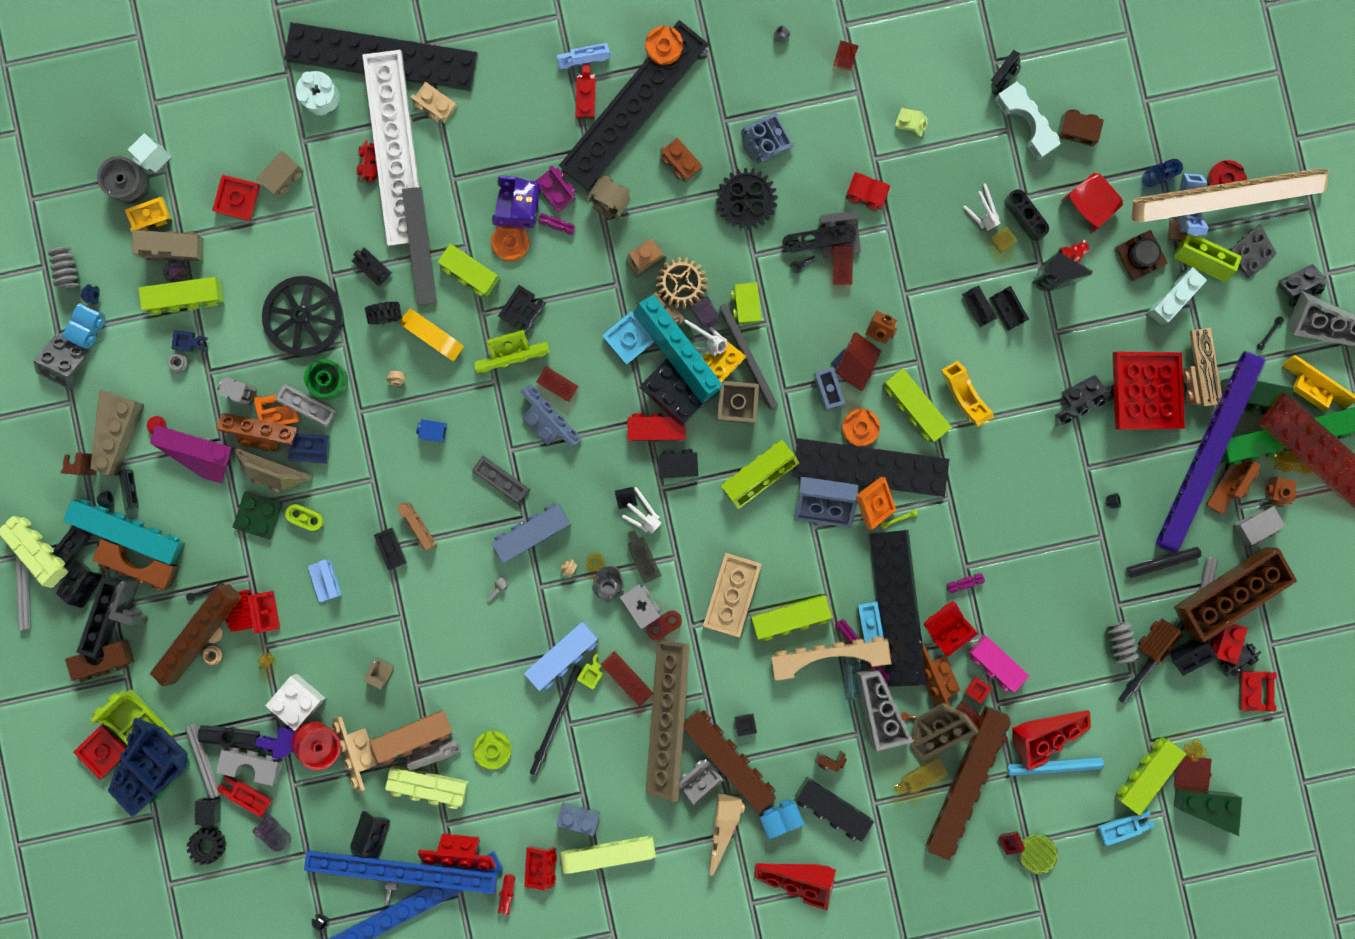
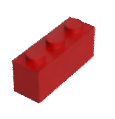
M634 413L632 417H627L628 441L686 440L685 424L681 426L671 416L662 417V413H651V417H643L642 413Z

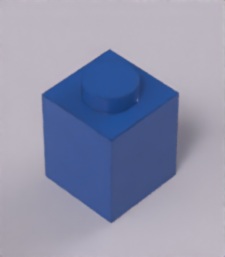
M422 419L421 423L417 425L416 433L419 434L418 438L444 443L447 424Z

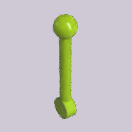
M911 510L906 515L888 522H881L880 527L886 529L891 524L911 516L916 517L918 512L917 510Z

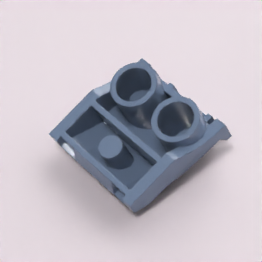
M777 112L763 117L741 130L742 143L750 158L758 164L794 147V143L790 141L777 117Z

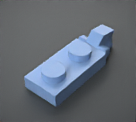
M607 43L572 49L570 53L557 55L559 69H567L573 65L582 66L594 61L603 62L606 59H610Z

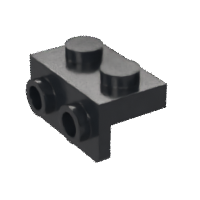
M1311 264L1279 280L1278 286L1290 298L1289 305L1293 307L1296 305L1302 291L1312 296L1320 295L1325 290L1327 278Z
M76 560L56 594L68 605L83 608L100 582L102 575L91 571L83 562Z

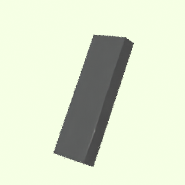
M482 456L472 469V472L517 504L522 501L530 489L485 456Z

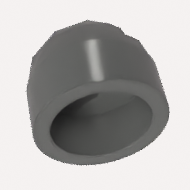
M781 25L776 29L773 38L778 42L784 43L788 41L790 32Z

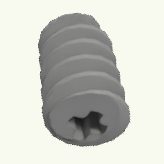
M58 247L48 251L49 256H51L49 261L53 264L50 266L51 270L54 271L52 278L56 279L53 281V285L57 286L58 289H71L79 286L78 283H73V280L78 279V276L72 275L77 269L71 268V265L76 264V261L69 259L75 256L73 253H68L72 249L70 247Z
M1119 622L1107 625L1113 627L1112 630L1108 631V634H1114L1115 636L1110 639V641L1116 642L1111 649L1118 650V652L1113 654L1114 657H1119V660L1115 661L1114 664L1130 663L1137 659L1139 654L1133 653L1137 650V646L1131 645L1136 640L1130 637L1134 635V631L1128 630L1133 626L1132 623Z

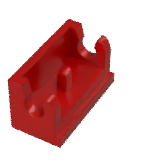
M274 591L247 595L254 634L280 629Z

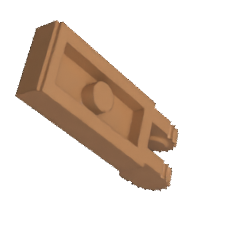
M409 503L398 505L399 507L397 508L400 516L407 519V525L411 532H415L417 535V542L420 547L426 551L437 546L435 540L414 507Z

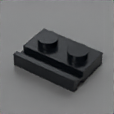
M1013 50L991 79L992 94L997 96L1008 88L1012 77L1017 76L1020 72L1019 52Z

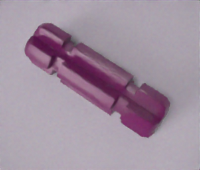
M541 213L538 222L546 226L547 224L548 227L561 232L565 231L569 235H573L575 231L574 224L566 223V221L552 216L549 217V215Z
M978 573L974 577L969 576L956 580V582L948 583L947 589L949 593H955L958 590L973 587L975 584L985 583V578L982 573Z

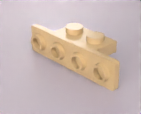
M342 717L333 718L332 728L340 739V751L344 753L346 759L344 760V765L351 775L350 784L356 792L365 791L360 771L377 765L366 728L347 734Z

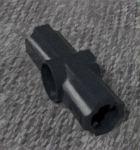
M201 725L197 739L199 743L219 744L224 747L258 748V746H255L257 737L261 735L260 731ZM227 732L231 733L232 741L226 738Z

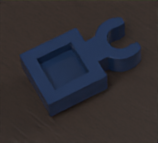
M174 330L171 349L193 352L195 347L198 350L206 351L207 348L201 347L200 342L208 340V338L205 336H197L195 338V333Z

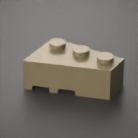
M132 230V254L145 260L203 261L204 238L197 235L196 232L187 231L185 234L174 231Z

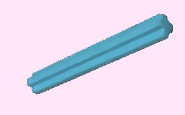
M1101 757L1047 761L1045 764L1029 771L1025 769L1023 763L1009 764L1007 771L1009 776L1096 770L1103 769L1104 762Z

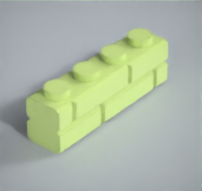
M12 516L0 528V536L42 586L54 587L68 573L64 567L65 562L53 554L54 549L41 540L43 536L30 527L32 524L27 518Z
M393 765L389 770L385 791H390L392 796L400 797L403 794L408 795L411 800L420 801L422 798L428 800L429 804L439 805L440 802L447 804L448 808L458 809V806L462 807L464 804L469 781L415 769L409 771L406 767Z

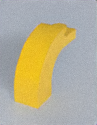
M411 308L408 309L399 322L400 325L453 362L464 348L461 343Z
M959 361L941 370L951 395L969 422H973L979 427L994 418L993 412L980 399L972 386L967 370Z

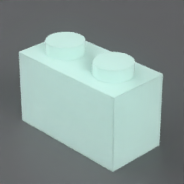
M145 133L128 149L133 154L131 158L147 171L151 169L157 172L172 157L159 143Z

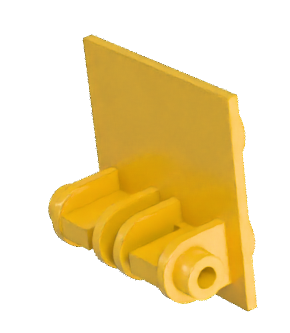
M727 341V348L723 353H717L716 356L706 353L702 358L722 383L746 356Z

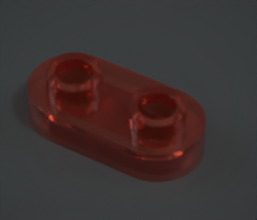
M674 610L664 613L647 625L646 633L648 637L652 640H659L680 627L682 617ZM674 616L676 622L670 623L669 617ZM655 626L659 627V633H653L652 628Z

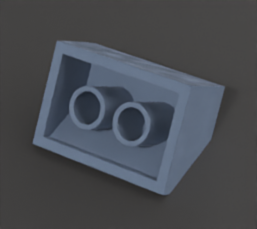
M801 477L794 520L851 528L857 506L855 496L858 494V485Z

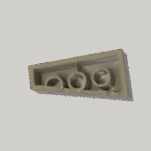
M99 389L90 469L107 475L118 476L144 404Z

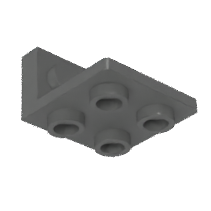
M860 211L820 216V229L851 225L857 232V237L852 243L822 248L823 257L859 254L861 252L858 229ZM849 229L846 230L845 234H840L839 230L836 231L838 241H841L840 236H846L849 239L850 235L853 234ZM828 232L824 235L825 242H832L834 240L833 233Z
M56 334L33 360L36 373L71 390L75 385L73 373L90 354V350L82 348Z
M127 580L121 581L115 591V594H117L115 601L109 608V619L130 626L146 623L148 616L142 614V611L139 609L131 608L139 582Z

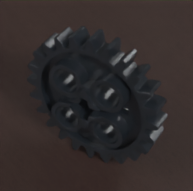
M745 168L744 173H741L737 169L736 175L730 172V180L724 177L723 181L725 184H719V188L723 191H717V195L721 197L716 199V203L721 204L717 207V210H723L721 217L727 216L726 223L732 221L733 228L736 224H739V230L746 226L747 231H749L750 225H753L756 230L757 223L764 226V219L767 221L771 219L768 214L774 215L775 211L772 208H777V203L773 201L777 200L778 196L773 194L777 189L771 188L773 181L767 183L768 175L763 178L761 177L762 171L755 174V169L753 168L751 173H748L747 168ZM759 186L761 192L754 193L751 191V187ZM740 187L742 192L735 194L732 192V188ZM745 196H748L750 199L749 203H746L744 200ZM758 204L762 207V210L755 212L752 210V206ZM739 205L743 208V211L736 213L733 211V207Z

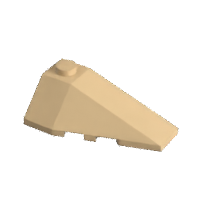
M718 793L709 875H714L739 822L740 814H744L745 802H742L741 796Z

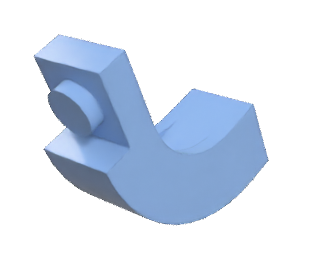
M1183 173L1179 191L1206 187L1207 181L1203 175ZM1202 212L1177 216L1180 232H1187V234L1192 236H1199V234L1207 235L1209 227L1203 219Z

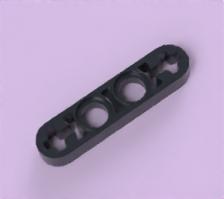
M842 225L786 235L782 245L787 252L795 253L849 244L855 241L857 232L851 225ZM847 229L853 232L849 239L846 236H840L841 241H838L836 231L839 230L840 234H845ZM831 232L834 234L832 242L824 241L826 233ZM809 235L815 237V243L811 246L805 244V238ZM798 237H801L803 247H800L798 243L794 244L793 248H790L786 243H789V239L798 242Z

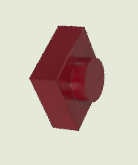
M1018 831L1004 833L998 837L1006 855L1018 854L1026 850Z

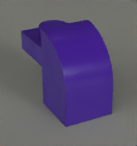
M283 725L279 727L277 738L261 735L257 737L255 746L261 747L260 749L263 751L271 752L274 750L272 758L284 757L292 752L291 741L296 731L288 725Z

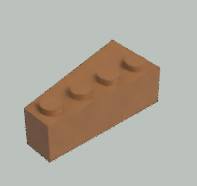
M444 710L423 717L415 723L411 722L403 725L398 730L388 731L379 738L373 737L369 741L378 764L382 762L385 765L394 761L393 757L401 754L404 757L413 753L412 749L420 747V749L430 746V742L438 739V741L449 738L452 730Z

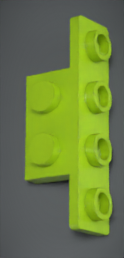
M524 330L487 340V345L492 357L475 361V372L486 373L491 369L504 368L515 362L521 363L533 357H543L550 353L548 342L545 341L529 346Z

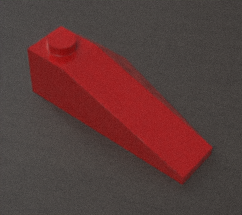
M1086 710L1027 721L1013 727V745L1025 769L1029 771L1049 761L1048 757L1055 751L1059 753L1063 750L1062 746L1069 740L1074 741L1091 728L1090 711Z

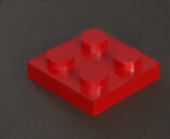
M222 174L212 211L251 222L261 185Z
M102 724L73 753L101 780L121 761L120 756L122 751H125L126 746L105 724Z

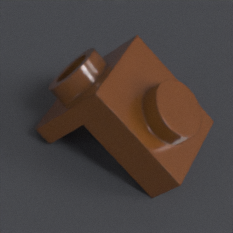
M840 750L836 760L819 752L815 760L819 763L818 767L826 771L832 769L838 772L840 768L843 769L847 758H845L846 754Z

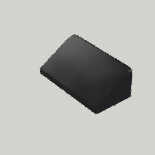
M122 469L119 471L124 509L136 508L139 504L133 470Z

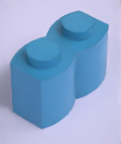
M79 303L72 313L71 320L67 324L62 338L82 348L89 349L96 342L97 331L104 326L105 314Z
M783 800L779 803L780 806L772 808V806L767 807L759 814L768 839L804 825L794 800Z

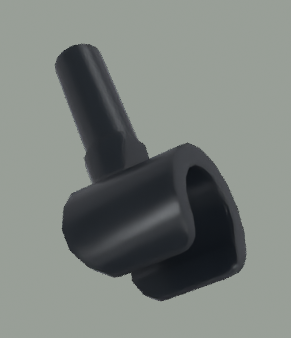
M812 256L800 263L797 261L792 262L790 267L798 264L800 266L799 270L794 272L798 274L801 272L802 267L813 262L816 258Z

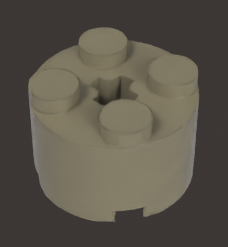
M604 175L597 180L586 201L588 204L592 202L594 204L593 209L601 215L610 219L615 216V220H618L631 200L628 195L630 191L623 185H616L610 177Z

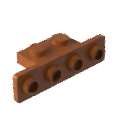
M226 413L221 414L216 426L217 431L235 434L238 444L247 448L255 447L263 451L270 450L276 452L278 443L292 445L297 433L296 427Z
M1247 458L1242 459L1241 464L1229 465L1206 505L1219 514H1224L1232 499H1241L1248 493L1249 485L1257 478L1261 465L1256 463V460L1248 461Z
M923 645L928 694L935 707L942 703L950 706L947 698L961 690L947 657L944 655L931 661L925 645Z

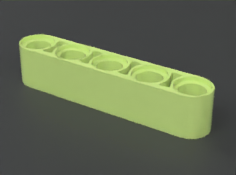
M653 836L571 849L560 853L564 874L643 861L656 857Z

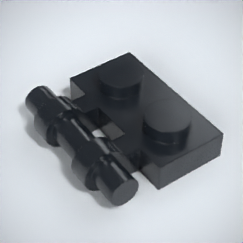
M518 285L498 317L513 327L516 326L518 321L521 322L523 325L519 331L524 330L526 334L529 328L532 329L534 326L533 322L537 316L541 315L544 311L543 307L546 302L539 299L537 304H534L532 300L535 295L521 285ZM529 307L532 311L526 319L522 315Z

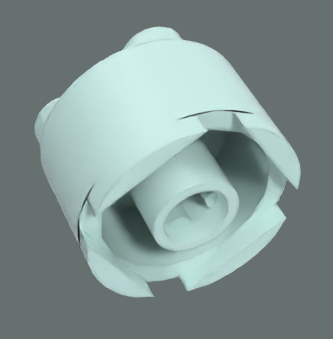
M307 71L302 74V77L297 82L296 96L310 113L322 116L337 107L340 100L339 91L334 82L325 73Z

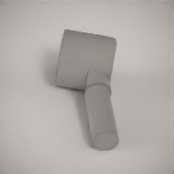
M504 577L494 582L498 588L487 598L489 602L508 586V582Z
M388 881L386 883L387 891L384 905H389L392 890L398 889V882Z

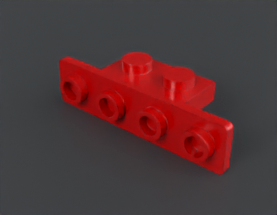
M442 834L437 851H418L421 861L427 865L435 863L446 867L455 865L462 868L476 867L481 870L495 869L496 867L493 857L476 855L480 844L479 837Z

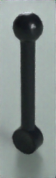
M1282 317L1275 318L1273 327L1263 341L1257 344L1258 350L1265 348V343L1277 326L1284 322Z
M219 582L217 586L224 585V583ZM216 586L194 594L188 593L186 599L189 601L193 600L197 596L213 591Z

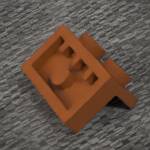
M678 137L667 147L660 149V159L665 165H670L674 169L672 172L679 180L682 178L686 182L702 168L701 163Z

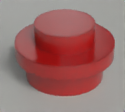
M159 416L151 417L146 425L148 432L152 435L156 425L167 427L166 421Z

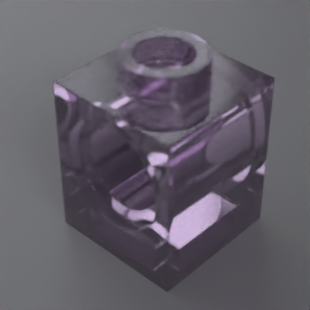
M708 296L691 306V310L702 328L705 326L710 328L718 323L719 314Z

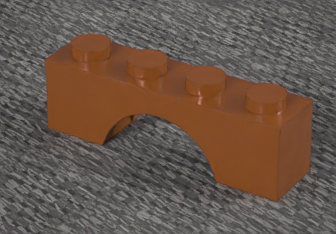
M108 539L100 540L92 560L99 563L98 566L103 569L109 570L112 568L116 570L118 575L125 577L130 575L134 577V581L143 584L148 582L152 584V588L161 591L171 588L179 569L177 565H169L159 560H154L145 568L137 567L129 560L125 546Z

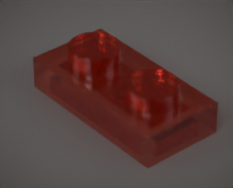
M833 246L832 284L852 285L853 246Z
M547 366L536 381V383L568 403L579 387Z

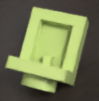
M901 108L895 126L897 129L913 131L917 136H922L923 131L927 128L928 119L922 111Z

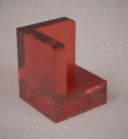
M840 40L833 66L851 71L859 46Z

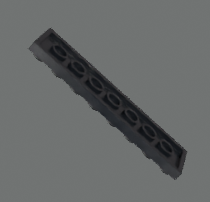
M797 438L795 456L799 464L793 468L792 476L807 477L867 487L878 478L885 477L889 490L945 497L950 460L948 458Z
M909 530L871 533L870 541L883 637L888 640L891 664L886 665V673L889 675L888 687L926 685L927 677Z

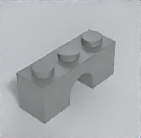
M229 746L221 750L216 773L236 777L241 774L242 766L249 764L255 770L253 782L273 786L278 783L283 760L272 758V754H266L265 756L259 754V751L249 749L243 751L238 746Z

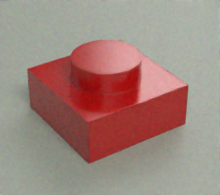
M974 676L964 692L981 704L992 688Z

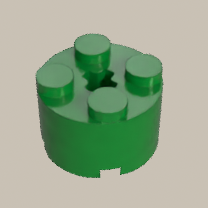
M319 359L307 367L304 374V383L314 396L323 399H335L340 397L346 390L348 376L346 370L338 363L328 359ZM324 378H329V381H323Z

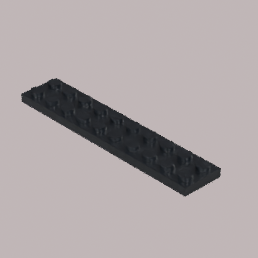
M680 20L673 27L680 33L683 40V50L680 57L669 65L654 63L648 57L559 164L563 171L588 191L708 47L709 43Z
M290 22L284 60L286 62L365 74L363 54L401 50L406 81L423 84L426 82L429 85L472 91L478 53Z

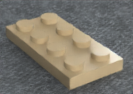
M729 553L724 554L703 627L740 638L762 566L761 563Z

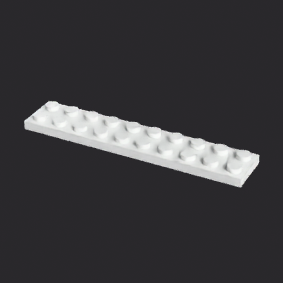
M394 50L363 54L387 246L409 244L402 189L419 187L402 51Z

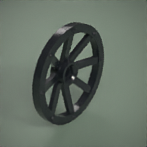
M309 276L291 277L277 284L266 297L262 309L263 328L270 341L280 350L295 356L315 355L330 347L339 336L343 325L342 304L335 291L321 280ZM306 284L301 303L298 305L288 287ZM313 285L321 288L328 294V297L307 307ZM282 291L290 302L292 310L272 306ZM333 302L335 320L312 315V312ZM271 312L291 316L290 319L273 331L270 319ZM302 312L303 316L298 318V314ZM311 321L333 326L332 331L323 342L311 326ZM296 323L292 347H289L281 342L277 336ZM302 326L309 332L317 344L316 346L299 349Z

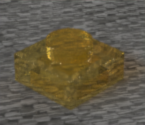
M1007 226L990 237V240L1000 253L1018 242Z

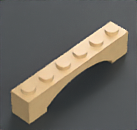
M883 636L872 637V641L864 642V639L852 640V644L846 645L844 642L833 643L832 647L826 648L823 644L813 646L814 649L806 650V647L794 649L795 652L787 653V650L776 651V655L771 657L775 680L794 678L795 672L813 661L833 656L860 658L870 662L872 667L891 664L888 640L883 639Z

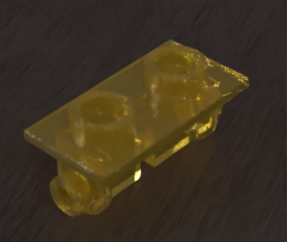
M1279 452L1275 455V460L1278 461V464L1274 467V470L1311 473L1320 465V462H1316V456L1310 453H1297V459H1295L1292 452Z

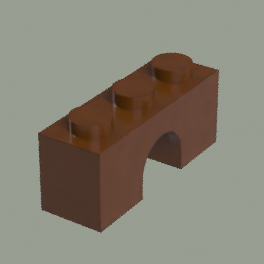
M123 640L103 646L104 658L101 663L83 654L66 658L65 661L71 681L79 679L81 683L92 679L91 675L98 674V677L109 674V669L116 668L117 671L128 668V663L134 662L129 641Z

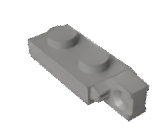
M457 739L435 741L426 748L420 749L418 747L412 749L413 753L406 756L407 768L409 771L461 752Z

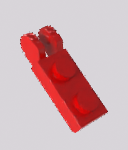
M224 775L223 780L234 786V788L231 790L224 785H219L217 790L234 803L259 817H263L273 799L246 783L238 781L235 777Z

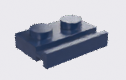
M296 433L293 444L288 447L289 456L287 460L327 464L330 436Z

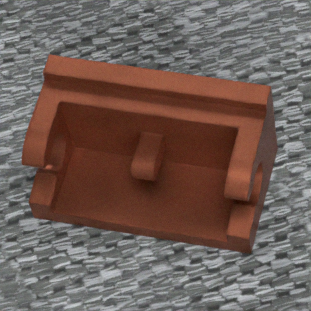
M76 453L73 464L69 462V454L64 456L61 474L97 475L96 470L90 469L92 454Z

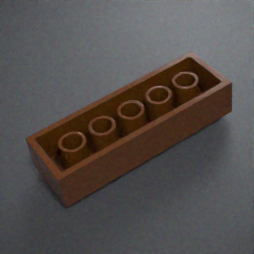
M1265 547L1175 605L1174 609L1191 640L1204 643L1296 583L1297 580L1280 549Z

